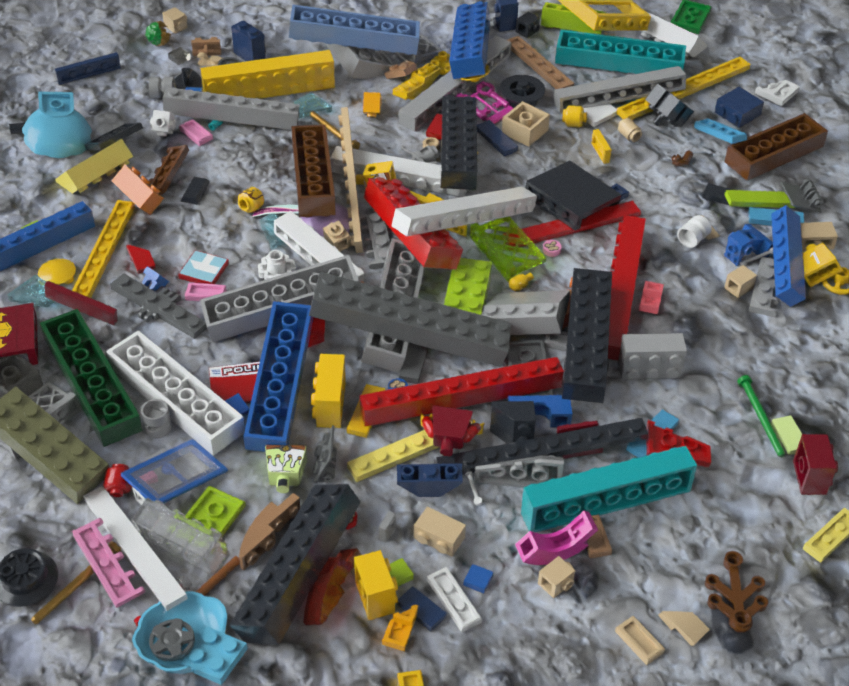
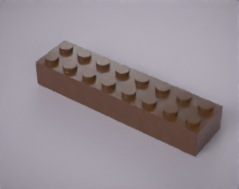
M326 124L291 126L299 217L310 218L312 216L328 217L336 215L335 192Z

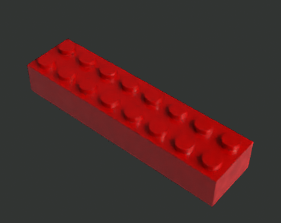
M381 177L376 179L369 178L363 198L422 266L456 270L464 249L451 237L448 231L443 229L405 236L392 227L397 208L421 204L412 195L410 190L402 184V181L398 179L386 180Z

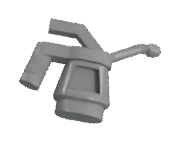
M403 145L401 146L404 152L413 155L410 160L437 164L435 159L439 158V152L434 145H428L415 152L407 150Z

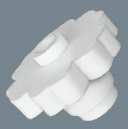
M280 250L270 251L266 257L261 259V263L258 264L259 277L264 278V280L296 271L295 261L289 259V255L283 254Z

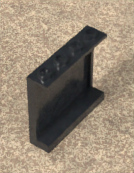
M570 160L527 180L525 189L537 195L535 202L537 205L575 231L580 229L582 219L609 205L619 204L622 195Z

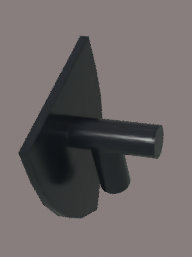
M182 68V73L175 78L177 89L185 90L186 87L202 88L203 86L201 77L191 68Z

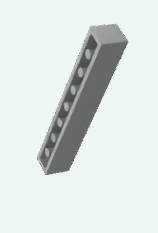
M677 66L555 89L554 103L558 111L563 113V110L570 105L588 108L647 97L657 84L669 92L686 89V74Z
M166 87L163 95V111L172 112L179 116L292 130L291 126H298L300 104L184 90L174 87Z

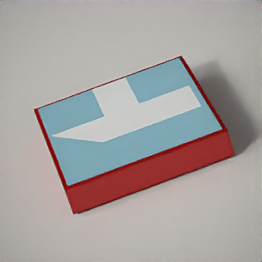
M195 250L178 273V277L193 283L216 284L229 265V259Z

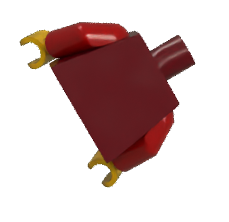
M433 406V413L430 416H423L421 414L420 425L424 428L427 436L433 439V445L441 447L440 454L443 456H451L453 449H463L465 443H469L476 435L483 433L485 423L479 424L476 423V420L472 421L473 411Z

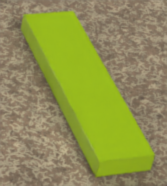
M726 190L725 192L729 206L782 208L786 205L789 208H795L791 205L785 192Z

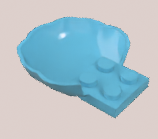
M38 92L39 109L29 116L22 128L25 144L35 154L53 158H65L71 155L82 154L86 150L84 145L91 141L92 129L82 114L74 110L73 92Z
M187 591L185 593L188 599L167 611L159 601L142 614L138 622V628L132 638L133 645L142 659L167 673L187 674L193 672L222 685L248 649L246 642L225 634L227 612L222 602L214 597H207L197 592ZM182 619L194 631L195 643L192 650L185 657L176 661L158 659L152 653L149 645L152 629L166 620ZM189 643L182 645V651L188 646ZM164 651L161 653L164 655H171L169 651Z

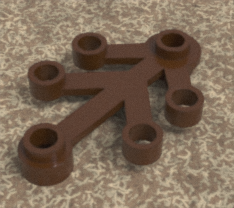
M729 551L725 554L723 564L729 571L731 589L723 584L719 577L714 574L707 575L705 586L709 590L716 589L733 603L734 609L724 603L718 594L709 595L707 605L710 609H719L729 618L730 626L735 631L747 632L753 625L752 617L759 611L766 610L768 599L762 595L756 596L753 604L746 610H744L743 603L755 592H760L764 589L765 580L760 576H754L751 583L741 590L739 569L741 568L743 557L736 551Z

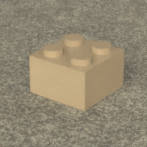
M522 101L503 117L502 132L529 147L548 131L550 114Z

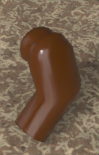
M688 150L683 157L679 154L677 156L673 155L671 158L672 164L674 166L688 165L694 155L693 152Z

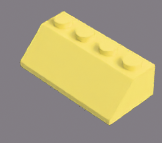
M120 139L67 170L55 180L72 194L76 191L81 193L89 188L87 186L89 183L92 182L94 185L103 180L101 176L104 174L109 176L116 172V167L120 166L122 168L124 165H128L130 163L129 159L134 156L123 139Z

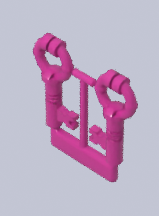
M481 81L476 84L477 92L470 95V97L477 98L487 106L484 110H479L476 107V116L483 121L490 120L496 124L514 109L508 101L495 92L493 84ZM486 86L490 88L487 92L481 90ZM462 93L455 95V97L468 96ZM478 95L492 97L497 102L491 106ZM500 106L505 107V109H503V110H501V111H497V110H496V109H498ZM491 110L496 113L487 118L486 114L491 113Z

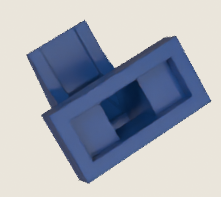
M745 224L742 230L734 231L728 236L724 256L738 266L744 255H749L751 252L759 255L769 251L773 247V242L751 224Z

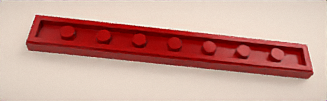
M634 201L605 207L582 219L581 227L576 231L558 219L503 233V240L511 250L623 221L624 215L639 217L641 211Z

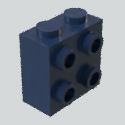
M244 20L231 26L233 49L236 55L245 61L266 59L265 36L263 32Z
M737 87L717 99L714 112L740 128L761 116L764 101L743 88Z

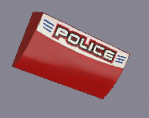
M260 362L210 367L211 390L224 401L239 393L246 404H250Z

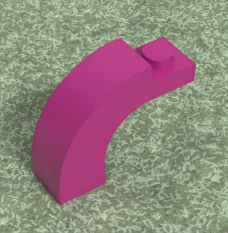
M583 511L563 529L550 534H539L529 531L515 545L523 563L548 565L558 556L566 560L589 546L587 540L598 531V528L591 514Z

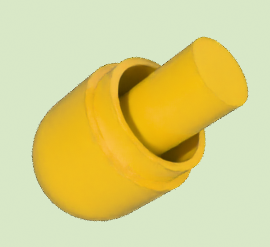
M531 272L526 275L518 274L509 280V287L513 291H520L528 285L529 281L534 279V276Z

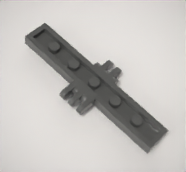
M124 273L110 283L112 290L141 307L138 317L147 323L152 319L157 320L160 318L193 339L207 329L204 320L177 305L181 300V296L174 291H170L167 287L156 293Z

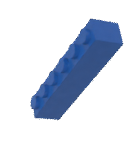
M81 201L1 238L0 271L94 228L95 222L92 210Z
M785 205L771 214L775 293L777 298L792 307L805 300L806 293L800 216Z

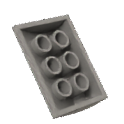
M326 44L353 79H368L383 75L390 70V66L395 65L383 50L375 51L368 48L360 49L353 46L344 47L338 44Z
M570 290L496 293L484 305L481 315L511 323L510 335L560 334L571 292Z

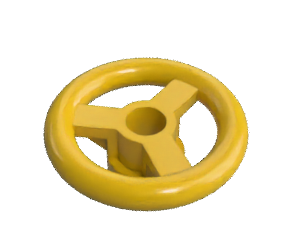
M842 267L843 271L831 277L835 283L834 287L827 282V279L822 281L823 286L832 293L839 295L849 294V288L840 289L841 286L849 283V270L845 267Z

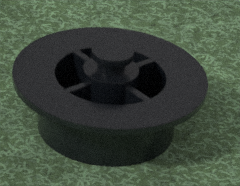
M513 75L501 82L500 93L513 108L522 101L535 107L538 100L545 94V85L533 76Z
M30 548L17 549L7 554L0 562V601L10 606L24 607L36 604L46 598L53 591L58 581V568L54 560L50 556Z

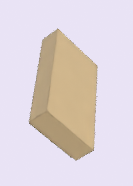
M634 616L624 621L615 629V632L646 665L665 652V648Z

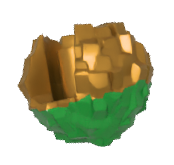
M162 21L151 23L146 28L145 36L153 45L163 46L170 40L171 33H167L166 29H163L168 26Z

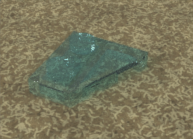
M311 92L293 102L294 104H300L299 118L310 116L311 111L317 114L318 111L326 110L327 113L332 112V105Z
M268 214L259 220L260 227L264 231L271 250L284 243L274 234V220L280 217L277 214Z
M34 275L7 294L9 301L24 304L34 303V305L49 307L56 302L45 297L44 285L46 281L37 275Z

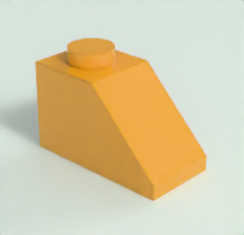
M364 92L363 113L371 118L381 115V93Z

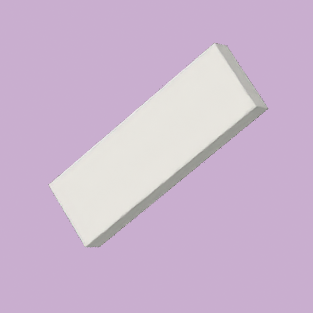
M447 567L427 576V582L461 633L482 623L481 616Z

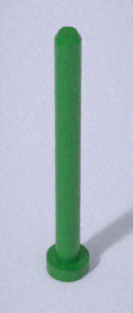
M749 375L741 376L737 380L739 387L744 388L777 456L783 457L785 451L751 386V377Z

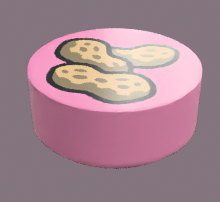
M547 240L543 244V253L549 257L558 256L561 253V244L556 240Z

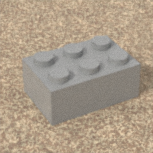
M683 333L623 334L618 359L621 379L681 378L687 352Z

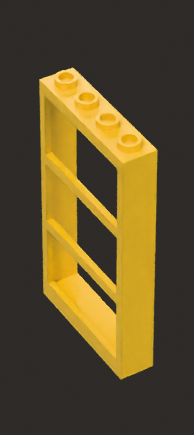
M558 0L594 31H647L651 15L632 0ZM589 5H614L623 13H598Z

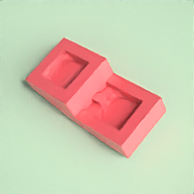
M645 281L639 311L658 314L664 284Z

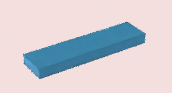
M709 118L694 122L695 129L731 144L747 140L746 133Z

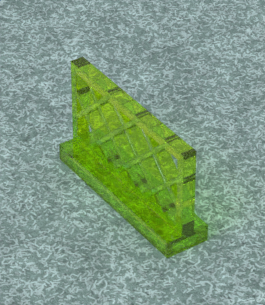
M510 216L498 218L482 225L478 223L470 225V238L507 282L516 274L543 264L547 260L544 254ZM504 222H507L509 224V227L499 225ZM491 229L494 230V233H487L484 230ZM497 231L507 232L506 236L498 235ZM510 233L518 234L519 238L509 237ZM494 239L504 241L503 245L495 243ZM507 242L517 243L515 247L506 245ZM519 244L528 245L529 248H519ZM504 250L511 251L513 255H506L503 252ZM516 253L526 254V257H517ZM529 255H533V256H537V257H538V259H536V260L528 259V258H529ZM513 262H520L523 265L515 267Z

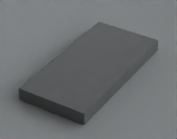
M544 340L509 342V350L506 356L507 365L512 366L547 359ZM551 389L521 396L554 395V391Z

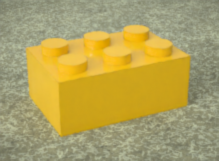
M320 354L319 362L315 363V374H318V376L313 379V390L316 391L311 395V405H315L312 408V419H316V427L331 428L334 425V428H341L346 386L345 355Z

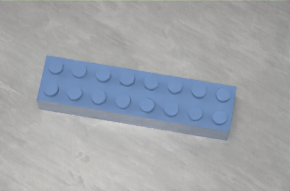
M292 4L289 38L338 44L344 47L353 46L360 49L368 48L375 51L384 50L391 53L399 52L407 55H417L420 21Z

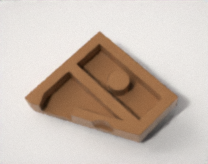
M405 60L400 64L390 66V70L384 74L386 79L407 76L417 70L414 62Z

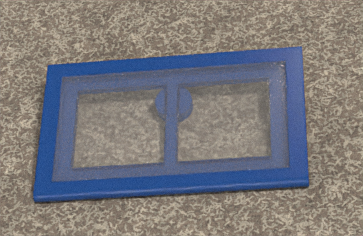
M191 439L122 472L121 477L157 508L228 472V469L194 439Z

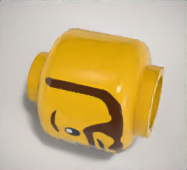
M249 187L238 195V205L247 213L258 210L264 204L263 193L256 187Z

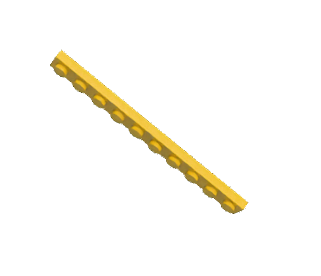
M739 56L687 78L686 89L670 93L678 99H682L749 70L751 64ZM642 97L617 108L616 114L622 119L630 118L633 120L654 110L649 107L650 103L645 100L647 97Z

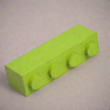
M545 2L542 8L541 25L546 28L555 27L560 28V30H573L593 34L602 33V31H594L564 5ZM595 10L598 13H606L604 11Z

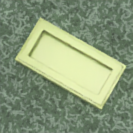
M792 416L772 419L771 425L788 455L795 454L802 433Z

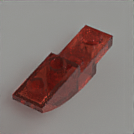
M358 548L340 550L336 557H329L308 594L303 619L305 626L323 624L327 621L334 607L338 605L340 598L345 593L341 584L345 582L347 575L354 568V557L362 555Z

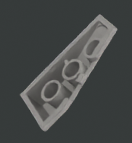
M541 455L476 466L474 483L524 488L533 483L538 484L553 478H561L564 459L563 457Z

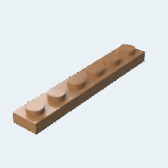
M520 36L507 39V41L511 42V51L555 89L574 86V82Z

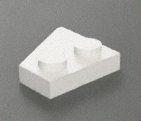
M783 80L778 83L768 84V88L762 89L759 86L756 88L755 94L782 106L799 92L800 86Z

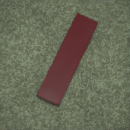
M47 281L45 283L46 298L72 309L78 308L80 312L113 326L118 322L116 308L53 282Z

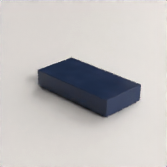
M414 586L398 598L397 605L405 611L411 609L412 605H418L415 620L430 632L447 617V613Z

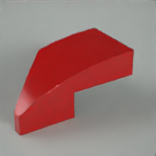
M126 245L137 274L142 273L147 266L151 269H156L149 250Z

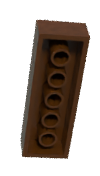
M803 113L747 137V140L729 145L724 162L748 181L824 147L828 130L806 113Z

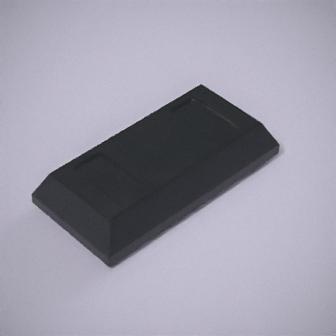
M193 177L181 202L198 205L210 181L205 178Z

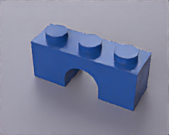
M562 395L508 396V401H534L535 416L541 415L549 420L550 428L571 424V400L562 399Z

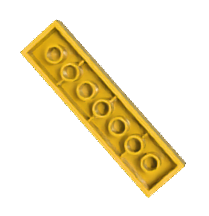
M330 50L200 68L203 92L262 99L335 88L334 60Z

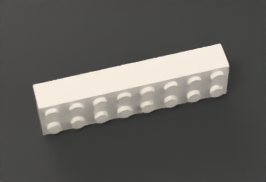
M140 331L133 333L106 351L108 362L115 373L148 401L152 399L165 401L168 405L170 419L213 456L244 434V417Z

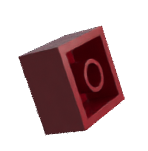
M828 434L801 435L793 459L801 495H827L829 487L833 485L834 474L838 472V462L834 460V447L829 442Z

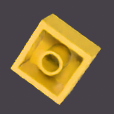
M381 550L354 557L355 584L368 621L394 614L395 604L398 603L396 594L398 585L396 578L390 576L391 567L388 558L383 557Z

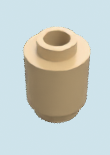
M630 118L622 119L619 122L618 131L628 141L636 142L641 138V128Z

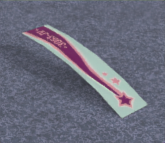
M298 205L262 207L256 210L252 217L265 214L287 213L289 211L299 214Z

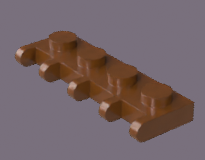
M187 145L169 147L166 151L168 155L161 159V167L156 168L154 171L155 177L149 179L151 182L149 185L157 187L160 190V195L167 191L168 186L189 152Z

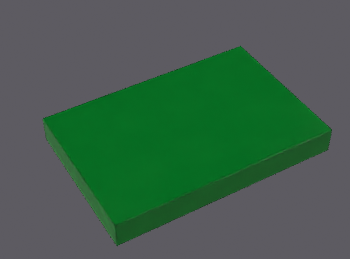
M682 0L670 23L691 33L699 34L711 12L712 6Z

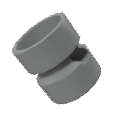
M150 77V98H161L166 87L176 88L174 77H164L163 79L160 77Z
M152 399L145 402L141 407V414L146 434L152 438H162L168 435L172 429L167 403L161 399Z

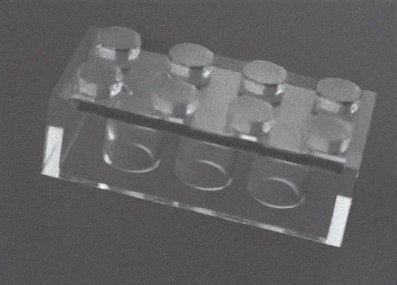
M146 498L131 519L145 541L212 576L223 567L230 556L226 547L227 544L223 541L222 534L218 530L205 528L200 521L194 518L192 520L186 518L177 509L173 511L168 509L159 500L154 502Z

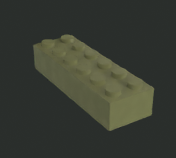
M15 386L0 399V439L76 504L84 499V495L93 491L104 481L105 471L109 468V464Z

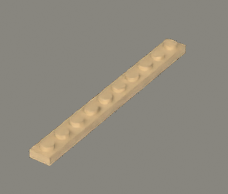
M348 107L341 108L342 115H338L339 125H343L340 128V136L344 138L341 141L342 151H345L342 154L343 164H347L343 169L344 177H348V180H345L346 191L349 190V193L346 194L347 204L351 205V207H347L348 218H352V221H349L350 232H353V235H350L351 246H355L356 253H363Z

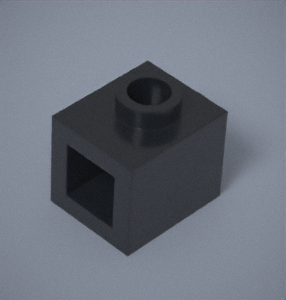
M529 11L516 19V33L526 38L537 33L540 29V17Z

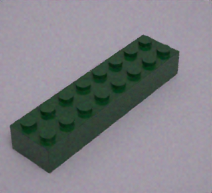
M78 308L40 322L44 340L73 393L77 395L78 401L102 446L106 447L143 431L139 413Z

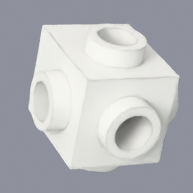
M154 110L153 117L150 119L151 130L157 132L156 135L158 136L173 134V130L176 128L175 114L168 111Z

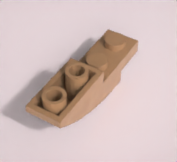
M293 493L279 506L271 501L255 518L241 544L239 560L242 570H245L250 565H254L262 554L273 548L276 543L275 533L281 531L284 525L289 520L294 519L301 507L300 497Z

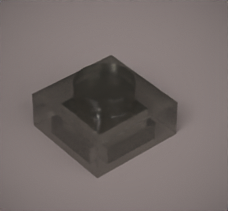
M179 47L169 52L168 58L177 65H180L191 59V55Z

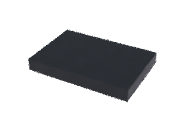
M140 122L125 123L86 143L84 146L87 151L102 150L120 139H124L143 129V126Z

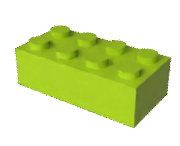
M460 258L457 269H452L444 305L481 315L487 300L492 262Z

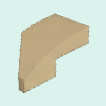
M662 611L658 614L670 630L676 628L690 646L695 645L710 630L693 612Z

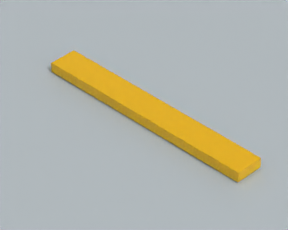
M117 200L72 291L89 298L92 297L135 209L134 202Z

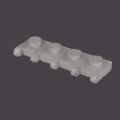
M377 213L360 215V222H366L367 224L361 227V232L369 234V238L363 240L364 245H371L372 250L366 252V256L374 258V261L369 262L368 266L370 269L383 268L390 246L386 223Z
M761 257L749 312L774 317L777 311L770 308V304L778 305L779 299L772 296L773 292H775L774 259Z

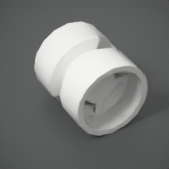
M696 215L678 230V239L684 246L693 248L711 233V224L705 217Z

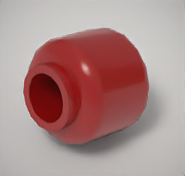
M113 464L112 467L105 471L103 486L110 493V496L123 497V494H127L132 490V486L121 477V473L129 469L127 465Z

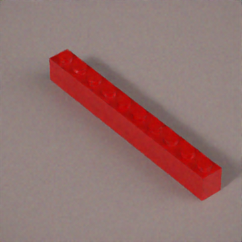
M624 215L623 222H619L618 233L621 234H617L615 244L619 246H615L613 257L617 258L612 259L611 269L614 271H610L612 272L608 359H619L622 336L628 332L646 218Z
M558 357L364 394L360 395V413L366 427L421 416V414H432L433 406L456 409L506 399L508 396H521L561 388L564 370Z

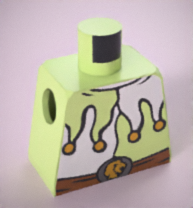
M266 445L269 484L276 485L277 492L287 493L290 486H298L301 482L307 463L306 446Z

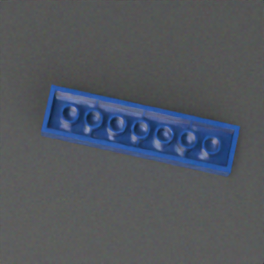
M479 1L475 4H462L457 7L449 59L453 79L484 75L486 72L491 21L487 2Z
M273 301L244 432L245 450L266 452V445H289L313 323V317L309 316L311 305Z

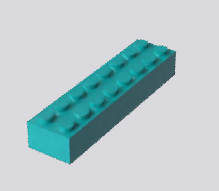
M560 30L555 63L635 74L677 66L683 70L687 45Z
M686 446L674 447L667 451L655 452L639 458L635 457L628 461L612 463L600 468H592L589 471L572 473L569 476L553 478L538 484L533 483L523 488L521 515L528 531L540 532L570 524L583 511L589 512L591 516H600L688 493L692 488L697 464Z

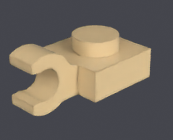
M203 52L197 55V58H201L198 61V65L206 67L218 66L219 60L222 59V57L214 55L209 58Z

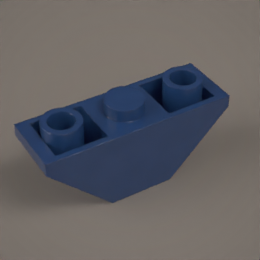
M397 464V485L417 497H441L463 484L462 464Z

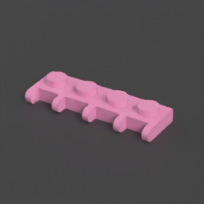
M98 518L72 531L115 607L118 608L145 593V589L143 586L134 589L129 579L133 578L135 573L133 570L124 573L118 561L124 558L122 552L112 553L107 543L112 541L113 537L111 534L101 535L97 527L101 526L104 522L102 518Z

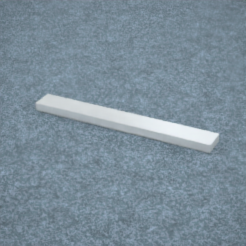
M103 486L83 496L84 501L95 516L102 518L104 528L112 535L113 540L167 611L188 599L185 591Z

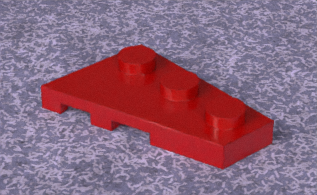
M648 419L646 424L648 439H646L647 455L667 451L674 447L686 446L697 466L710 467V445L689 436L681 437L674 434L672 429L667 427L665 429L655 425V422Z

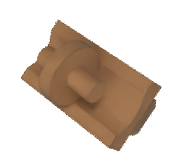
M201 37L191 40L193 56H197L200 52L205 53L207 56L221 55L220 39L217 37H211L209 40H203Z

